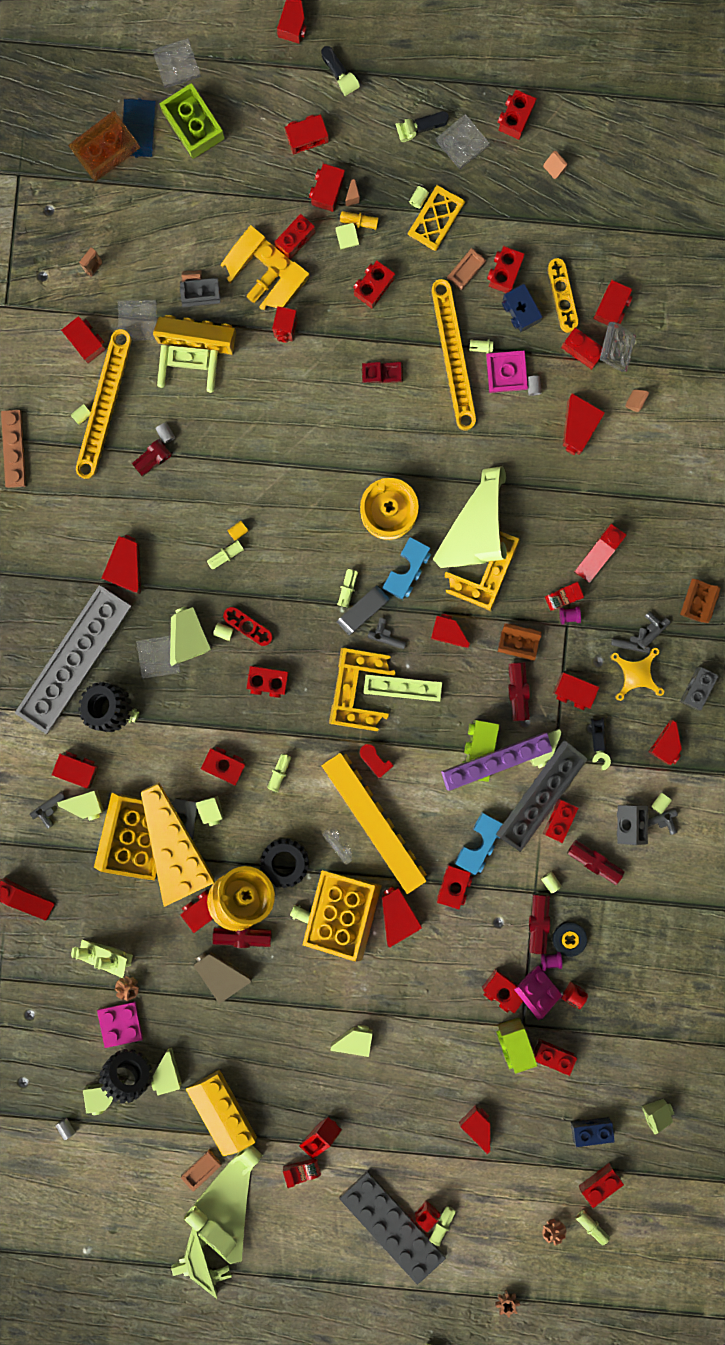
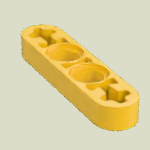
M555 258L548 265V275L560 327L564 332L571 333L578 326V317L566 265L562 259ZM554 264H557L558 267L561 266V268L559 269V276L564 275V277L556 278V270H552ZM557 282H564L566 289L558 291L555 285ZM567 300L570 303V308L567 310L562 309L560 302ZM572 312V314L569 315L570 322H574L571 328H569L568 325L564 324L567 321V316H562V314H568Z

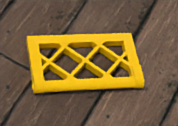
M436 185L409 230L408 235L430 249L437 251L446 233L464 206L465 201ZM438 194L444 197L445 201L434 203ZM454 202L457 206L450 213L448 203ZM446 204L448 214L437 216L435 206ZM433 207L435 217L424 220L429 208ZM449 217L444 228L440 229L438 219ZM436 220L438 230L427 233L425 223ZM420 224L424 226V234L416 232ZM440 234L435 243L429 240V235Z

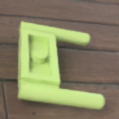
M161 345L157 386L160 388L165 386L167 366L208 370L207 391L210 393L214 392L218 351Z

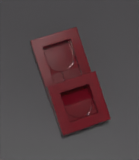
M362 363V382H403V363Z

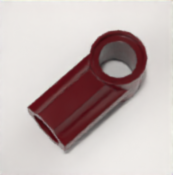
M158 439L149 445L147 451L137 458L132 465L143 477L156 465H160L168 460L172 453Z

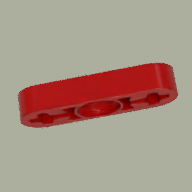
M229 607L224 611L223 618L225 622L257 644L267 646L272 642L273 636L269 630L237 608ZM236 611L235 615L239 619H241V616L245 617L241 620L239 627L236 626L238 623L236 620H228V612L233 613ZM250 621L253 623V630L251 632L243 630L244 622ZM257 626L261 628L258 630L261 634L268 633L267 638L269 640L267 642L263 641L261 643V638L256 634L254 638L251 636L256 632Z

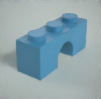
M410 537L400 555L409 561L410 570L403 575L391 571L382 589L403 600L404 596L408 598L413 589L410 586L413 579L417 581L422 572L419 569L422 563L426 564L431 556L429 553L430 548Z
M481 812L473 827V830L482 836L481 846L477 849H469L463 846L454 863L474 875L477 872L481 873L486 864L484 859L486 855L490 856L495 847L493 843L496 838H500L496 833L503 824Z

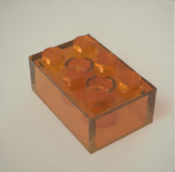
M112 111L68 145L94 182L140 149L137 141L115 111Z

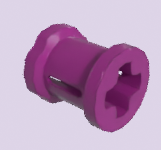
M576 606L575 609H559L561 625H564L565 622L581 623L579 606Z
M557 952L552 955L541 954L542 970L546 971L550 968L562 969L561 953Z

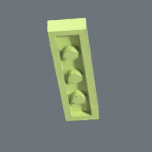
M366 675L364 694L440 702L442 682Z

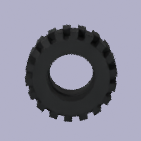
M99 682L92 684V687L88 686L86 688L87 692L82 693L81 696L83 698L79 700L81 707H78V710L82 713L80 718L84 720L83 723L86 726L98 731L115 732V730L122 729L121 725L125 726L127 724L126 719L131 717L129 711H132V707H130L132 701L128 698L129 694L124 691V688ZM108 698L109 709L108 712L103 716L101 710L104 701Z
M280 838L271 842L263 851L260 859V869L275 887H293L295 884L300 883L307 873L309 866L308 853L305 851V847L300 845L298 841L291 840V838ZM280 852H289L296 859V867L289 874H282L274 868V857Z
M123 1049L122 1052L120 1050L107 1060L100 1071L99 1076L102 1077L99 1079V1083L103 1084L101 1089L103 1092L106 1090V1096L108 1098L110 1096L113 1097L112 1101L114 1102L120 1100L121 1104H124L126 1101L131 1103L137 1100L151 1084L150 1079L153 1073L149 1072L152 1069L151 1065H147L149 1060L147 1058L143 1059V1054L140 1052L135 1054L136 1050L132 1049L130 1052H128V1049ZM126 1068L130 1070L134 1075L135 1083L133 1085L122 1083L117 1076V1069Z

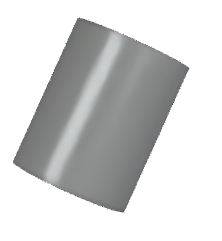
M540 376L527 377L528 395L542 394Z
M167 422L155 428L163 444H167L175 439Z
M67 1118L55 1125L63 1140H67L76 1133Z

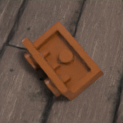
M692 579L680 615L697 622L709 623L713 616V610L719 598L721 587L707 584L698 579Z
M505 623L501 631L497 652L535 661L542 632L533 628H523L516 624Z

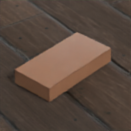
M90 248L79 263L85 273L91 277L101 266L102 260L93 248Z
M471 248L448 275L447 279L462 291L484 265L486 259Z
M208 1150L180 1178L194 1192L222 1166V1163Z

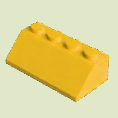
M165 315L158 318L153 336L158 344L216 350L218 353L233 355L236 330L229 324L217 326L213 325L214 323L210 321L198 323L191 318L178 320L175 316Z
M220 1069L186 1088L222 1156L240 1152L256 1142L257 1136Z

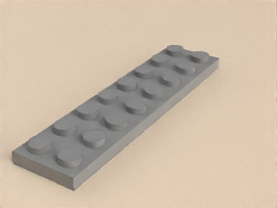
M99 585L15 711V714L45 734H48L132 606Z

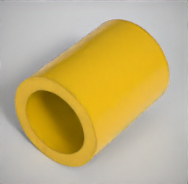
M240 520L227 531L236 541L246 534L248 529Z

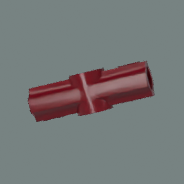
M525 663L508 664L510 679L508 691L512 706L513 721L530 720L528 706L530 693L529 684L526 679Z
M577 840L572 843L567 852L569 856L584 864V867L596 875H601L614 885L620 882L625 873L621 868L609 862L606 857L595 850L592 851Z
M533 894L532 914L529 917V953L546 954L547 933L550 930L549 895Z
M214 927L212 940L213 944L233 945L236 948H250V946L271 947L272 930L251 929L249 927L245 930L231 931L223 927Z

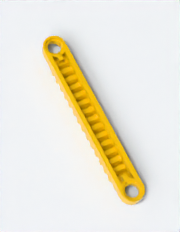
M439 279L432 286L434 310L456 423L461 430L468 431L474 427L476 416L452 290L448 281ZM443 285L447 291L445 294L440 295L436 292V287ZM465 415L469 416L472 420L468 426L461 423V418Z
M123 329L116 330L111 336L78 457L76 472L79 477L84 479H90L96 474L120 390L124 369L126 368L132 339L130 334ZM121 334L127 338L126 343L123 345H119L116 342L117 336ZM84 464L91 466V472L87 475L81 472V467Z

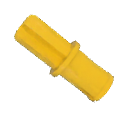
M342 211L340 222L346 224L354 223L357 228L360 226L376 230L378 217L362 215L361 212L360 214Z
M269 267L260 280H256L257 283L247 294V298L255 303L265 291L269 290L268 287L279 276L278 273Z

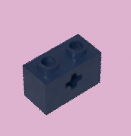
M525 284L504 294L502 306L506 312H510L512 316L511 322L515 329L518 328L520 332H523L541 322L543 317ZM518 306H519L520 308H523V307H524V308H525L524 311H523V312H522L521 310L517 311Z
M609 1117L571 1122L573 1142L576 1147L615 1142L613 1125Z

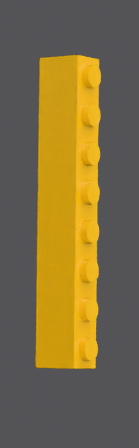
M340 752L321 766L405 892L409 894L426 882L425 876L427 874L422 866L417 867L414 860H416V857L412 851H407L403 846L406 842L400 833L398 835L392 830L395 827L390 818H384L382 815L384 809L379 802L374 803L371 798L373 796L372 791L368 786L364 787L360 781L363 778L357 770H352L350 767L352 762L347 754L342 755Z

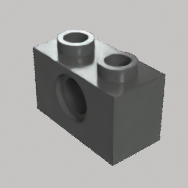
M702 667L696 668L680 702L695 710H702L718 675Z
M175 798L174 802L171 801V804L178 815H186L187 822L183 825L193 840L198 814L196 802L198 801Z
M618 805L617 844H648L647 805Z

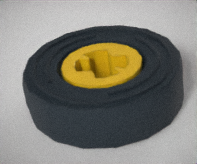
M566 922L555 929L552 941L555 949L563 956L573 957L584 951L587 945V935L584 929L577 923ZM567 935L570 937L574 935V943L569 942L566 944L565 941L567 939L565 937Z

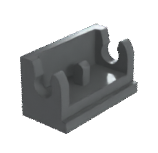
M218 277L180 281L182 307L219 304L221 302Z

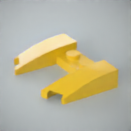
M251 225L221 263L222 268L227 267L230 274L227 280L230 284L253 256L265 266L271 267L278 273L281 279L259 306L261 310H265L266 306L285 308L310 278L307 271L295 261L292 262Z
M500 531V541L505 544L507 550L506 559L489 561L480 585L445 572V578L450 580V590H446V593L492 611L520 539Z
M341 648L338 664L339 671L329 724L379 731L376 725L382 717L387 719L389 714L353 708L359 670L395 676V670L390 671L386 659H390V656Z

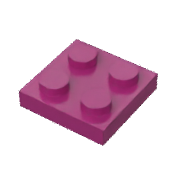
M525 351L486 354L489 393L528 389Z
M539 965L534 967L514 989L538 1020L544 1018L562 997V994Z
M136 1001L97 1010L105 1048L143 1040Z

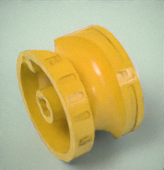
M396 478L377 480L365 490L361 499L360 513L363 525L377 538L384 540L398 539L407 534L414 526L418 515V499L413 489L402 480ZM388 506H390V508H392V510H391L390 512H388V511L386 510V508H387Z
M241 866L232 869L213 883L208 894V909L214 921L221 927L231 931L245 930L261 922L270 914L275 901V893L271 881L262 871L250 866Z

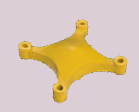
M657 648L651 649L650 654L646 658L637 662L623 660L617 653L611 654V660L616 661L624 673V684L621 691L616 694V700H623L625 694L636 687L649 688L658 696L664 694V690L655 685L650 673L651 662L659 654Z

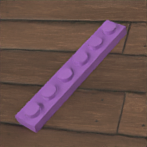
M538 734L441 771L446 790H453L552 752L548 734Z

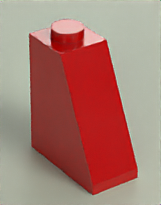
M573 393L567 401L563 446L566 447L565 450L568 453L580 455L605 412Z
M125 535L124 538L118 536L101 579L140 594L139 544L131 536Z
M393 886L383 891L384 895L382 896L386 939L389 948L422 929V925L400 888H394Z

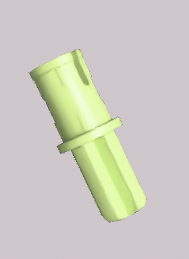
M237 540L227 548H221L222 551L209 558L207 563L211 569H215L226 561L230 562L232 557L244 551V549Z
M347 570L343 586L340 587L342 590L337 605L349 608L353 591L355 592L354 585L358 575L357 571Z
M280 755L275 769L272 770L273 774L267 785L268 789L275 792L279 791L291 760L289 755Z
M445 1207L439 1222L429 1238V1241L437 1246H440L446 1231L450 1230L449 1225L456 1213L452 1207Z
M584 1210L577 1214L575 1219L587 1230V1234H591L601 1245L609 1242V1235L599 1226L597 1221H594Z

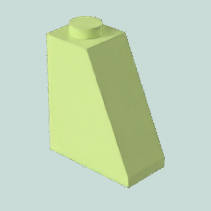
M185 606L177 609L176 614L171 617V666L211 650L193 607L187 609Z

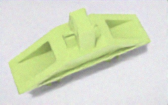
M85 940L81 941L80 947H74L71 952L72 958L83 960L94 965L95 968L103 969L121 978L124 976L125 967L131 966L133 957L132 954L117 948Z
M192 1227L184 1257L179 1258L180 1262L171 1266L173 1276L182 1273L184 1276L189 1275L193 1281L217 1299L216 1282L232 1278L231 1272H228L229 1265L214 1271L209 1268L204 1251V1245H207V1243L199 1237V1233Z

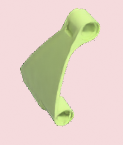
M503 466L482 470L480 485L457 517L433 558L440 568L484 564L489 561L506 559L507 550L505 544L500 541L499 489L501 484L506 481V473Z
M253 1145L237 1153L184 1217V1220L199 1233V1237L229 1264L242 1261L250 1172L263 1156Z

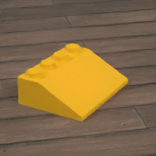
M111 793L94 868L100 872L155 881L157 871L141 798Z
M322 870L302 945L355 962L363 960L382 885Z

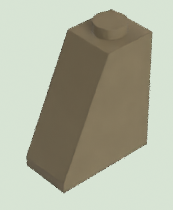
M203 952L195 958L197 961L193 966L219 1004L252 982V977L213 952L208 954Z

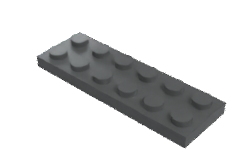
M563 741L496 835L521 852L585 764L587 758L569 743Z
M368 1171L339 1197L341 1202L417 1285L446 1259L445 1255L435 1244L429 1241L426 1234Z

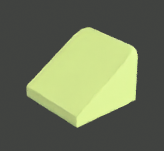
M354 223L336 227L340 250L359 245Z

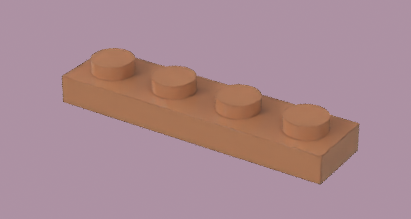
M1 411L5 487H26L22 411Z

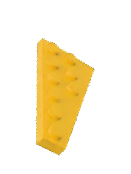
M158 782L142 790L141 796L163 905L165 907L213 884L215 879L161 784Z

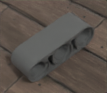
M376 585L339 618L337 623L350 636L384 606L390 598Z

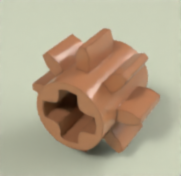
M128 976L119 979L114 989L118 992L116 996L126 1001L134 999L139 991V987L136 986L138 981Z
M555 1219L547 1221L546 1225H543L542 1234L548 1243L553 1242L554 1245L562 1243L563 1239H566V1227L560 1220L556 1222Z
M505 1290L503 1295L498 1294L500 1302H495L497 1308H500L499 1314L502 1315L504 1313L508 1318L513 1313L517 1314L516 1306H520V1302L515 1300L516 1294L513 1293L511 1295L507 1290Z

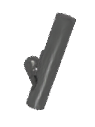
M651 611L645 616L651 624L647 627L650 633L639 643L643 649L671 623L667 618L660 621Z
M380 618L377 630L375 632L369 631L367 638L401 649L405 647L406 642L391 638V631L384 629L387 622L386 619ZM380 633L381 639H377L374 636Z
M640 628L639 637L631 636L630 641L612 638L611 645L649 653L650 646H647L645 649L642 648V650L637 648L639 643L646 637L647 629Z
M62 792L58 793L32 811L30 816L33 820L37 817L41 818L46 828H50L54 825L49 820L50 818H48L54 813L52 807L57 802L65 799V795ZM39 809H42V815L38 813Z
M673 809L649 818L648 827L658 823L659 828L668 826L670 835L678 833L672 819L678 816L676 810ZM666 814H670L669 820L665 818Z

